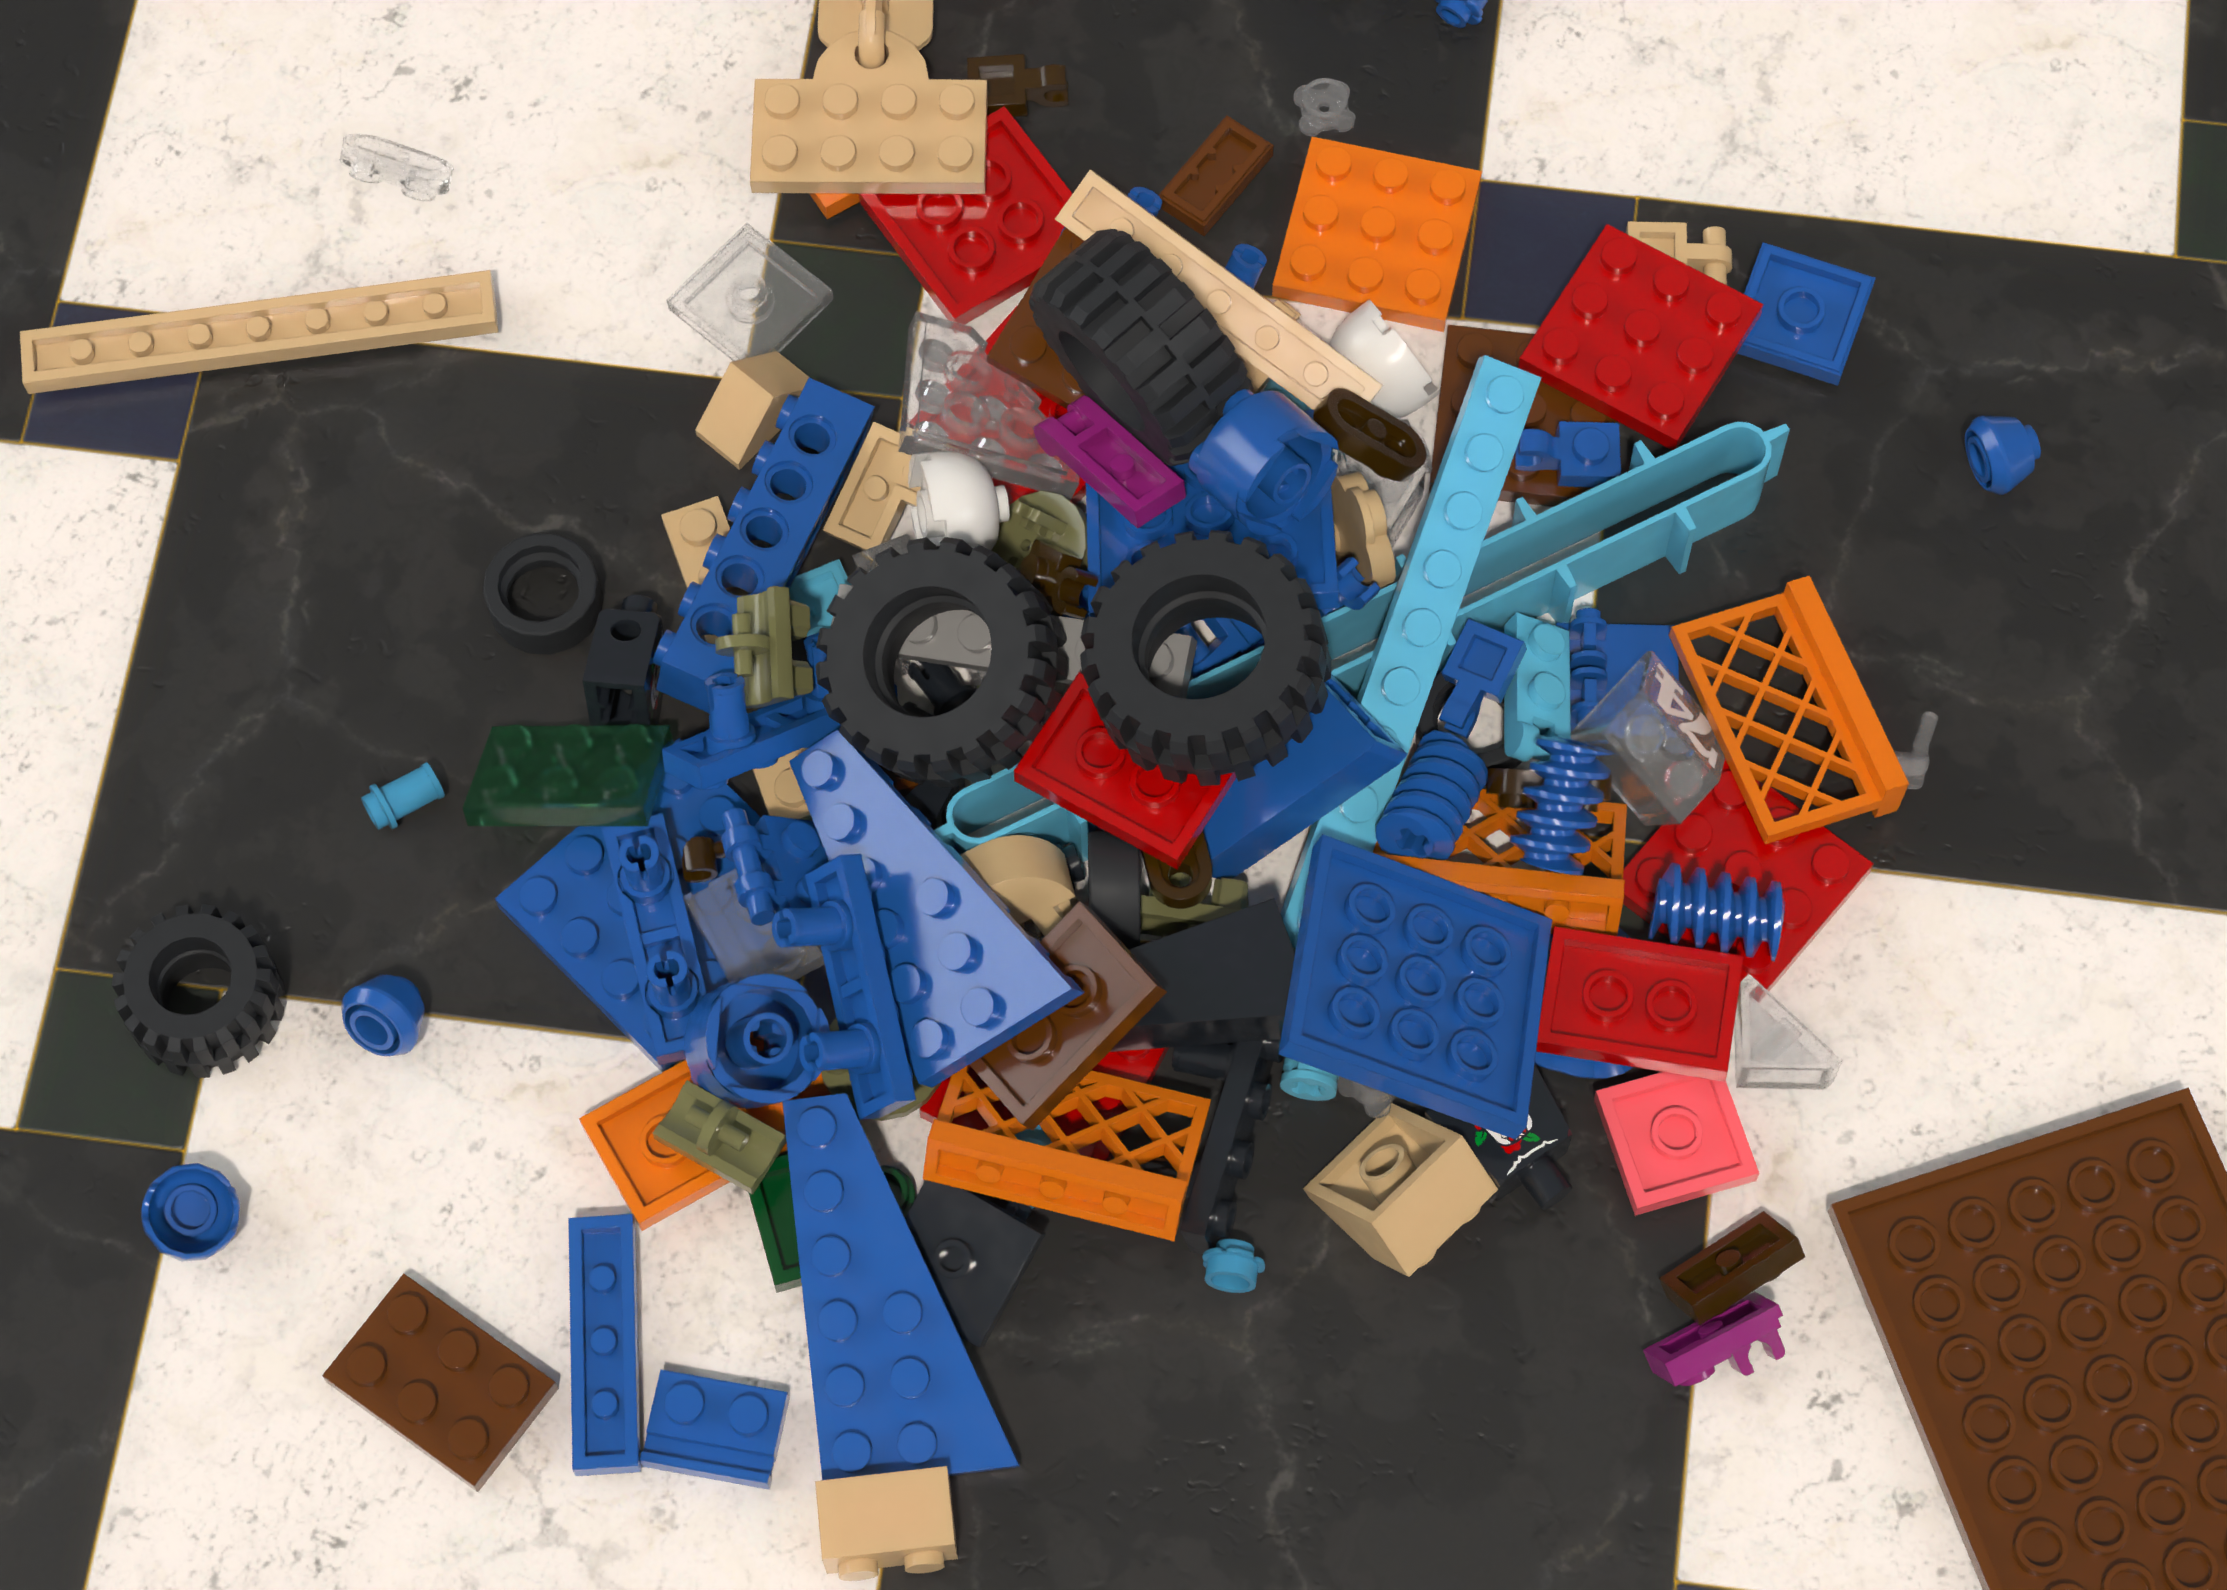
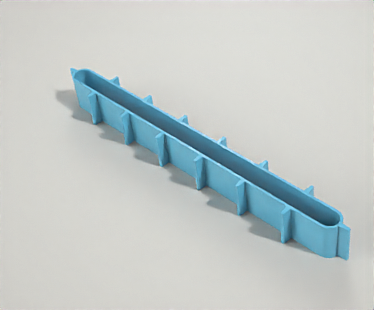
M1730 423L1657 458L1651 454L1640 440L1634 443L1628 472L1536 515L1523 497L1516 499L1512 527L1483 541L1464 596L1723 473L1738 474V476L1459 609L1436 676L1444 669L1468 619L1504 633V625L1516 612L1535 619L1549 613L1556 623H1570L1575 599L1660 558L1666 557L1678 574L1686 572L1692 543L1744 519L1755 510L1759 503L1764 483L1778 474L1790 431L1787 424L1763 432L1761 428L1751 423ZM1403 554L1396 557V577L1394 583L1381 589L1362 609L1353 610L1345 606L1321 618L1329 643L1327 647L1331 660L1379 638L1407 560ZM1264 645L1190 680L1186 699L1211 698L1238 686L1256 667L1263 653ZM1374 651L1331 671V675L1356 700ZM1016 764L1009 770L1007 768L991 775L992 778L976 782L955 794L947 806V823L934 830L945 844L952 846L960 855L995 838L1026 835L1044 839L1053 845L1060 842L1061 847L1073 844L1078 857L1083 863L1088 860V833L1100 828L1065 808L1053 804L988 836L980 838L967 836L1044 798L1014 781L1013 771L1018 765Z

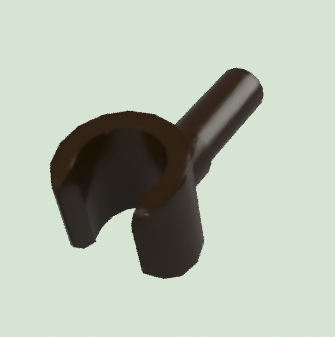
M694 837L685 844L682 857L685 881L700 883L717 877L716 859L726 857L721 840L714 842L709 837Z

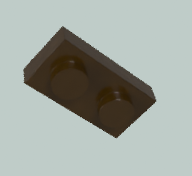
M1763 1211L1663 1275L1659 1280L1666 1297L1698 1325H1702L1714 1316L1724 1313L1731 1305L1763 1284L1779 1277L1783 1271L1805 1258V1254L1798 1237Z

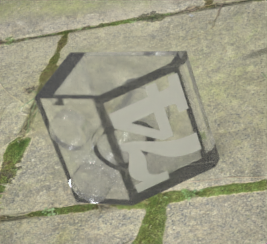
M1647 651L1571 731V739L1602 747L1616 753L1596 756V759L1610 768V775H1612L1611 787L1645 826L1681 824L1719 783L1725 757L1704 711L1653 651Z

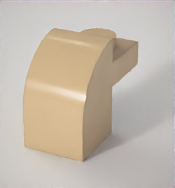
M1026 835L1004 836L982 843L960 855L1010 909L1009 914L1019 925L1032 919L1044 936L1078 903L1065 854L1058 847L1044 839Z

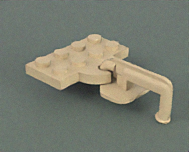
M819 0L818 35L820 41L827 49L817 61L813 79H755L750 166L752 193L985 194L988 109L987 80L929 79L925 59L919 51L931 41L933 36V0Z

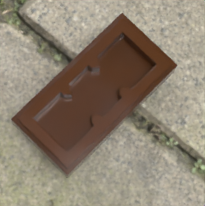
M1226 115L1158 196L1162 199L1161 209L1202 236H1205L1272 158L1274 145Z

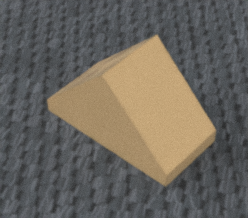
M777 351L730 362L695 429L696 435L740 470L760 450L765 440L770 441L781 430L776 428L775 425L785 400L789 394L799 398L810 377Z

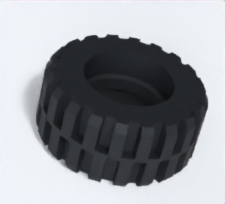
M1117 229L1096 231L1033 286L1029 300L1030 309L1034 312L1033 318L1036 325L1042 329L1044 339L1049 347L1055 351L1065 370L1073 376L1086 396L1098 404L1165 465L1176 466L1188 463L1194 449L1206 440L1211 430L1223 417V409L1229 398L1243 389L1253 391L1252 381L1246 376L1248 371L1243 361L1237 357L1234 351L1235 347L1227 335H1224L1217 326V321L1208 309H1204L1195 298L1192 290L1172 273V269L1161 258L1157 259L1147 246L1140 241L1135 242L1131 235L1124 231H1117Z
M1211 530L1209 539L1196 540L1194 531L1175 534V544L1160 548L1156 540L1142 547L1140 551L1143 558L1133 565L1128 560H1123L1111 572L1115 582L1112 588L1109 589L1105 586L1098 588L1090 603L1096 617L1089 616L1084 620L1080 637L1085 647V650L1080 654L1082 673L1089 687V694L1109 736L1119 749H1128L1134 763L1146 771L1154 770L1156 765H1159L1164 779L1181 784L1186 781L1187 774H1195L1200 786L1220 785V775L1234 772L1239 782L1256 776L1253 766L1266 759L1272 767L1288 757L1285 745L1291 739L1297 743H1303L1313 730L1309 713H1322L1328 697L1324 682L1331 678V657L1327 647L1329 643L1320 612L1309 585L1305 579L1297 577L1294 565L1281 553L1273 554L1269 557L1266 544L1249 536L1243 539L1241 545L1235 544L1231 532ZM1206 618H1229L1250 625L1259 631L1264 638L1263 653L1251 674L1238 686L1221 695L1206 699L1178 698L1159 690L1150 681L1149 671L1151 663L1162 643L1175 631L1189 623Z
M925 537L909 540L907 543L908 553L902 555L890 547L875 555L878 566L869 573L859 567L846 579L854 587L845 599L837 595L834 596L827 609V612L835 617L831 629L820 628L816 647L827 654V661L818 662L815 668L817 684L829 691V694L825 695L822 700L828 716L841 725L839 733L853 747L863 752L866 757L888 771L896 773L903 779L921 785L927 780L939 788L957 787L960 783V778H966L972 783L992 778L993 772L991 767L998 763L1008 770L1011 769L1023 757L1018 749L1027 740L1034 741L1038 733L1044 728L1040 723L1046 711L1054 712L1063 697L1054 690L1056 680L1063 681L1067 679L1068 660L1058 653V648L1062 647L1066 642L1061 625L1050 615L1053 610L1052 606L1045 596L1031 584V581L1010 563L1008 564L995 552L981 545L972 548L963 539L944 537L940 541V546H936ZM952 610H968L975 613L986 623L991 637L990 664L979 688L962 705L938 716L918 717L906 711L899 704L894 687L895 663L906 638L922 622L937 614Z

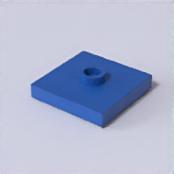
M1763 242L1744 294L1764 305L1760 318L1737 354L1838 386L1876 278Z

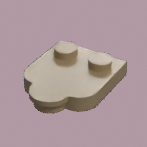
M1358 471L1335 477L1332 483L1337 567L1345 559L1354 557L1359 562L1355 568L1365 579L1361 584L1369 586L1376 582L1381 590L1394 583L1396 568L1392 547L1387 536L1386 514L1380 496L1375 489L1369 490L1365 478Z

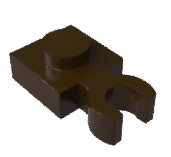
M1035 539L1030 554L1024 558L1019 567V572L1030 580L1031 584L1045 596L1053 608L1051 615L1062 617L1065 614L1079 619L1085 618L1087 610L1080 607V593L1085 585L1096 587L1098 583L1097 576L1079 569L1082 563L1081 558L1053 544Z

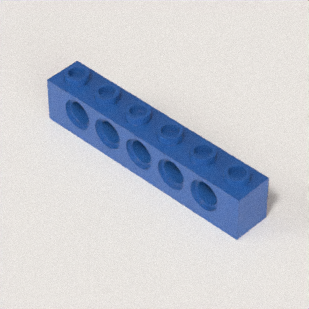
M812 378L807 380L799 398L789 394L775 425L776 428L782 431L775 444L765 440L755 459L751 472L758 476L751 490L741 487L734 498L727 520L734 523L728 535L724 537L717 533L710 544L703 562V567L709 569L702 585L692 581L685 592L678 610V615L684 617L677 633L667 629L659 642L653 657V663L660 666L657 691L709 713L708 696L704 681L714 674L734 673V657L716 654L715 644L707 643L700 638L703 635H714L717 637L733 635L732 615L737 613V597L741 596L731 594L725 588L738 587L745 590L748 595L765 592L767 588L772 586L788 587L790 590L867 437L875 406ZM808 447L818 451L819 453L809 454L802 451L799 448ZM775 494H789L793 496L796 500H783L777 497ZM763 540L773 547L761 548L750 541Z

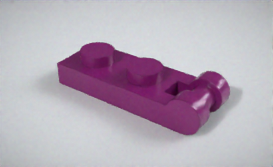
M1083 395L1067 406L1068 412L1058 419L1050 416L1034 426L1035 437L1046 454L1051 457L1058 456L1137 529L1186 498L1184 480L1088 396Z

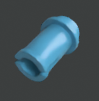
M425 762L421 767L380 788L375 783L370 785V793L362 796L361 801L378 830L387 825L393 830L398 827L397 820L436 799L443 798L445 794L434 771Z

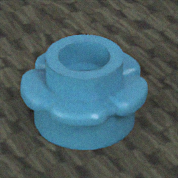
M1220 1240L1216 1243L1215 1248L1206 1250L1202 1255L1204 1260L1203 1266L1206 1268L1205 1282L1209 1286L1225 1292L1245 1293L1254 1290L1258 1273H1262L1265 1270L1264 1260L1258 1256L1254 1257V1247L1242 1240Z

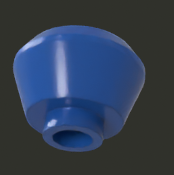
M1978 416L1972 421L1965 432L1966 453L1976 480L1984 490L1998 495L2007 494L2034 471L2035 460L2041 456V447L2036 432L2031 425L2023 426L2015 417Z
M392 975L377 976L351 988L344 995L341 1003L345 1029L351 1038L365 1050L379 1056H398L407 1054L416 1045L425 1007L418 988L408 979Z

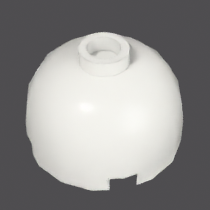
M1369 299L1349 314L1336 328L1329 345L1383 384L1380 391L1371 401L1373 405L1396 418L1406 417L1422 408L1441 392L1432 383L1431 377L1394 328L1388 327L1380 316L1382 313Z
M932 451L912 454L909 461V488L921 487V490L917 491V506L910 507L915 539L927 537L936 546H940V541L944 537L963 539L972 548L981 545L992 550L998 540L999 523L1008 522L1010 516L1009 501L1004 485L994 486L987 468L977 459L956 451Z

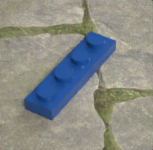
M633 1214L568 1218L572 1470L575 1476L641 1472L639 1460L641 1445L636 1221Z

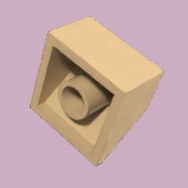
M1391 1103L1315 1176L1303 1190L1316 1205L1373 1259L1410 1277L1418 1268L1427 1264L1434 1257L1437 1249L1454 1232L1479 1213L1481 1206L1498 1188L1462 1135Z

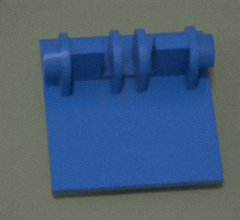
M1594 608L1578 610L1576 612V619L1571 621V623H1556L1555 626L1568 630L1570 637L1571 737L1680 739V718L1667 714L1657 702L1661 683L1655 677L1656 672L1662 679L1664 677V674L1658 668L1660 663L1679 686L1678 654L1669 637L1671 627L1675 625L1607 624L1604 619H1601V612ZM1675 689L1674 693L1679 698V691ZM1673 698L1670 708L1679 710V704Z

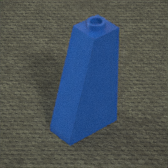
M1331 675L1328 681L1324 682L1328 697L1322 713H1309L1313 730L1303 743H1297L1291 739L1285 745L1288 757L1272 767L1266 759L1253 766L1256 776L1239 782L1236 778L1204 827L1203 833L1211 860L1213 878H1235L1392 770L1408 755L1333 675Z

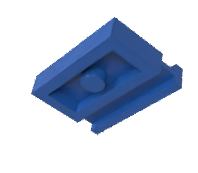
M660 1369L646 1429L647 1437L639 1459L642 1467L770 1490L771 1475L774 1462L777 1459L790 1400L788 1392Z

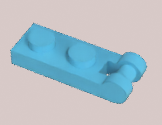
M1516 612L1504 625V634L1524 641L1527 650L1504 696L1505 754L1508 757L1527 762L1531 758L1539 761H1549L1551 755L1535 744L1536 739L1543 737L1571 739L1569 631Z

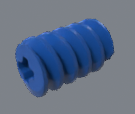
M1438 730L1431 731L1422 737L1417 745V750L1409 761V766L1392 794V799L1386 806L1383 816L1376 826V840L1381 850L1389 855L1446 860L1455 849V842L1463 832V825L1470 818L1472 808L1479 800L1480 792L1488 781V769L1483 760L1470 750L1469 746L1462 739L1449 732Z
M1563 737L1537 738L1535 744L1551 755L1550 760L1530 762L1529 769L1542 777L1544 782L1543 785L1523 787L1522 793L1535 801L1537 808L1534 810L1517 811L1516 818L1531 827L1530 834L1510 835L1509 842L1524 851L1523 858L1519 859L1527 864L1569 875H1583L1584 865L1570 856V854L1589 851L1591 842L1576 830L1596 827L1597 817L1585 809L1583 805L1599 804L1604 799V793L1589 783V781L1604 780L1610 777V768L1596 759V756L1616 753L1602 747Z
M1671 863L1662 879L1659 878L1648 939H1653L1661 924L1664 923L1668 927L1670 943L1678 944L1685 930L1692 928L1695 947L1703 948L1711 933L1714 932L1718 933L1721 952L1728 953L1736 938L1742 937L1747 957L1753 958L1762 941L1768 942L1771 961H1775L1785 913V901L1781 882L1771 881L1763 896L1760 897L1755 877L1746 876L1738 891L1734 892L1730 873L1721 872L1712 888L1708 887L1704 868L1696 867L1688 882L1683 883L1680 864Z

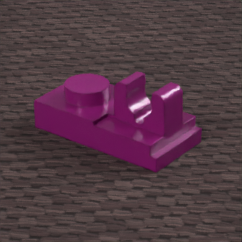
M1754 1291L1731 1305L1724 1313L1714 1316L1702 1325H1698L1695 1322L1643 1349L1652 1373L1675 1387L1678 1385L1690 1386L1706 1380L1715 1372L1714 1366L1727 1359L1734 1370L1748 1376L1754 1373L1752 1364L1748 1359V1353L1752 1347L1751 1343L1756 1340L1762 1343L1764 1351L1771 1358L1779 1360L1784 1357L1785 1348L1777 1329L1781 1328L1778 1318L1782 1317L1783 1313L1779 1304Z

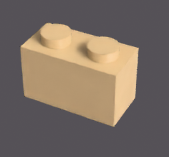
M947 1466L815 1481L821 1554L827 1574L838 1573L839 1579L843 1581H860L878 1576V1568L904 1565L905 1572L929 1573L943 1569L945 1567L944 1561L958 1559L951 1485Z

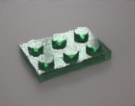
M577 724L568 726H492L462 807L467 825L648 826L665 774L662 749L674 744L670 726L639 724L615 726H582Z

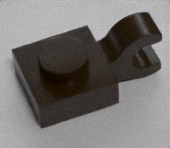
M1024 54L967 58V80H987V116L1004 106L1013 117L1028 116L1027 101H1034L1045 107L1069 105L1065 65L1051 64L1027 69Z

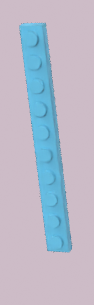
M1486 355L1478 358L1357 697V701L1407 754L1542 378ZM1406 757L1392 770L1312 824L1280 913L1293 949L1296 950L1313 846L1324 834L1373 853L1377 842L1376 826L1382 818L1386 806L1392 799V794L1398 783Z

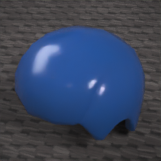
M200 1163L172 1166L150 1184L141 1208L142 1225L145 1234L160 1253L182 1262L206 1260L222 1251L236 1234L240 1214V1201L236 1189L231 1186L230 1181L220 1171Z

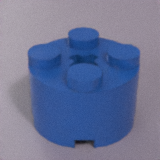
M1243 389L1232 395L1226 402L1223 409V417L1211 430L1206 440L1194 449L1189 459V467L1197 474L1200 486L1252 533L1260 536H1272L1282 532L1276 524L1290 516L1299 522L1309 515L1321 502L1330 489L1337 473L1338 464L1331 459L1332 448L1337 450L1339 448L1336 439L1284 394L1277 391H1263L1253 394L1250 390Z
M757 974L727 983L712 990L698 1001L685 1030V1057L693 1083L716 1097L735 1105L737 1108L751 1109L788 1101L804 1091L822 1072H808L804 1069L799 1058V1044L802 1037L809 1035L811 1032L830 1031L824 1012L816 1006L802 985L782 975ZM751 1032H753L754 1038L764 1040L763 1051L757 1052L756 1046L750 1044Z

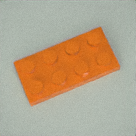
M751 1032L750 1044L756 1046L757 1052L763 1051L764 1040L754 1038L753 1032ZM686 1060L579 1118L582 1128L630 1212L633 1214L641 1231L729 1183L728 1180L658 1142L652 1134L657 1125L671 1110L685 1082L688 1080L693 1083ZM822 1073L804 1091L789 1100L831 1095L823 1083ZM782 1102L751 1109L738 1108L786 1135ZM787 1142L780 1151L779 1155L787 1151Z

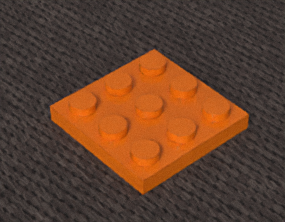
M1311 137L1273 282L1272 297L1352 313L1370 299L1382 313L1380 316L1383 320L1444 332L1481 184L1482 171Z

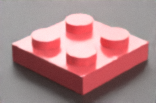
M1661 1072L1596 1091L1594 1101L1635 1216L1757 1181L1759 1171L1726 1081Z

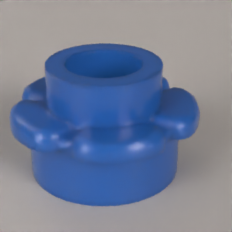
M1435 0L1439 3L1436 7V12L1445 22L1458 28L1465 27L1467 23L1477 25L1482 21V9L1488 0Z

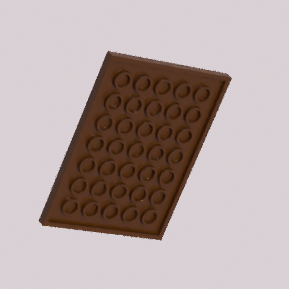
M2189 1087L1830 1205L1828 1210L1829 1217L1983 1590H2227V1172Z

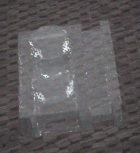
M736 869L709 882V887L694 895L690 892L683 896L686 908L729 982L757 974H776L797 980L825 965L823 955L818 946L781 948L776 944L772 935V922L762 926L751 923L747 908L739 904L734 887L738 879Z

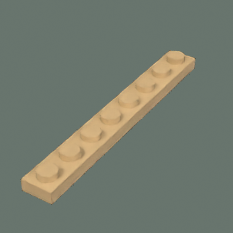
M486 270L20 331L22 382L27 393L34 394L499 333L494 282L491 271Z

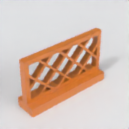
M1810 575L1787 582L1784 593L1671 627L1669 637L1765 844L1872 811L1876 818L1898 810L1909 782ZM1774 615L1784 636L1779 647L1776 648L1745 635L1750 622ZM1741 625L1738 631L1731 629L1733 627ZM1710 635L1731 644V647L1721 666L1698 656L1691 640ZM1787 645H1789L1792 654L1785 652ZM1738 648L1771 661L1762 683L1729 669ZM1778 665L1803 675L1808 685L1803 700L1769 686ZM1707 676L1715 679L1712 686ZM1722 682L1756 696L1746 717L1721 707L1716 695ZM1812 696H1813V698H1814V700H1815L1817 706H1815V705L1809 703L1810 700H1811V698H1812ZM1762 699L1796 713L1787 735L1753 721ZM1802 717L1827 726L1833 738L1827 752L1793 738ZM1731 727L1736 730H1739L1737 738L1735 737ZM1746 734L1780 748L1770 770L1745 759L1740 747ZM1836 749H1838L1842 759L1834 756ZM1786 752L1821 766L1812 787L1777 773ZM1827 769L1852 779L1859 796L1841 801L1818 791ZM1755 780L1764 783L1761 791ZM1770 787L1804 800L1805 802L1799 815L1774 822L1765 802ZM1811 804L1820 807L1809 811Z
M1486 789L1481 790L1480 798L1472 809L1479 810L1487 819L1470 829L1463 825V832L1455 842V849L1446 860L1388 855L1381 850L1378 842L1375 844L1373 850L1375 854L1552 919L1551 934H1553L1554 926L1607 935H1618L1624 900L1625 880H1623L1627 804L1602 802L1598 804V812H1591L1597 817V823L1612 824V832L1593 842L1579 829L1576 830L1591 842L1589 851L1575 853L1571 856L1584 866L1592 862L1609 878L1569 875L1550 870L1536 871L1513 868L1511 865L1520 861L1519 858H1523L1524 851L1517 846H1513L1498 855L1482 839L1499 829L1509 838L1510 835L1529 834L1515 822L1518 819L1516 818L1517 811L1534 809L1498 807V795L1486 794ZM1468 849L1484 864L1453 862L1449 859Z
M970 1065L951 1076L937 1120L934 1119L927 1139L923 1180L1175 1241L1184 1200L1208 1117L1211 1099L1091 1070L1039 1124L1052 1142L1042 1146L1018 1140L1015 1137V1134L1029 1128L1023 1126L1015 1117L1003 1121L991 1105V1103L1000 1099L989 1087L979 1089L968 1074ZM963 1091L966 1096L960 1098L961 1093ZM1103 1097L1118 1099L1123 1102L1129 1111L1105 1120L1091 1102ZM1078 1109L1091 1127L1066 1136L1053 1118ZM977 1110L989 1128L981 1131L953 1124L952 1121L954 1118ZM1171 1112L1193 1119L1191 1126L1167 1135L1154 1117ZM1140 1124L1153 1142L1129 1152L1116 1133ZM1101 1140L1114 1156V1159L1103 1161L1080 1155L1077 1150ZM1185 1146L1184 1152H1183V1155H1182V1153L1179 1151V1148ZM1164 1155L1177 1172V1177L1173 1178L1144 1171L1140 1165Z

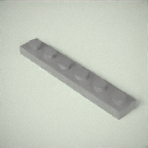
M840 584L837 596L845 599L854 586ZM946 611L930 617L917 626L904 641L897 658L987 671L991 658L989 629L986 623L971 611ZM1051 615L1061 625L1066 642L1062 647L1058 648V653L1068 660L1067 679L1063 681L1056 680V682L1071 684L1079 672L1082 673L1080 654L1085 650V647L1080 637L1084 620ZM1176 633L1170 635L1155 654L1149 671L1150 681L1156 688L1178 698L1186 699L1197 646V641L1192 636Z

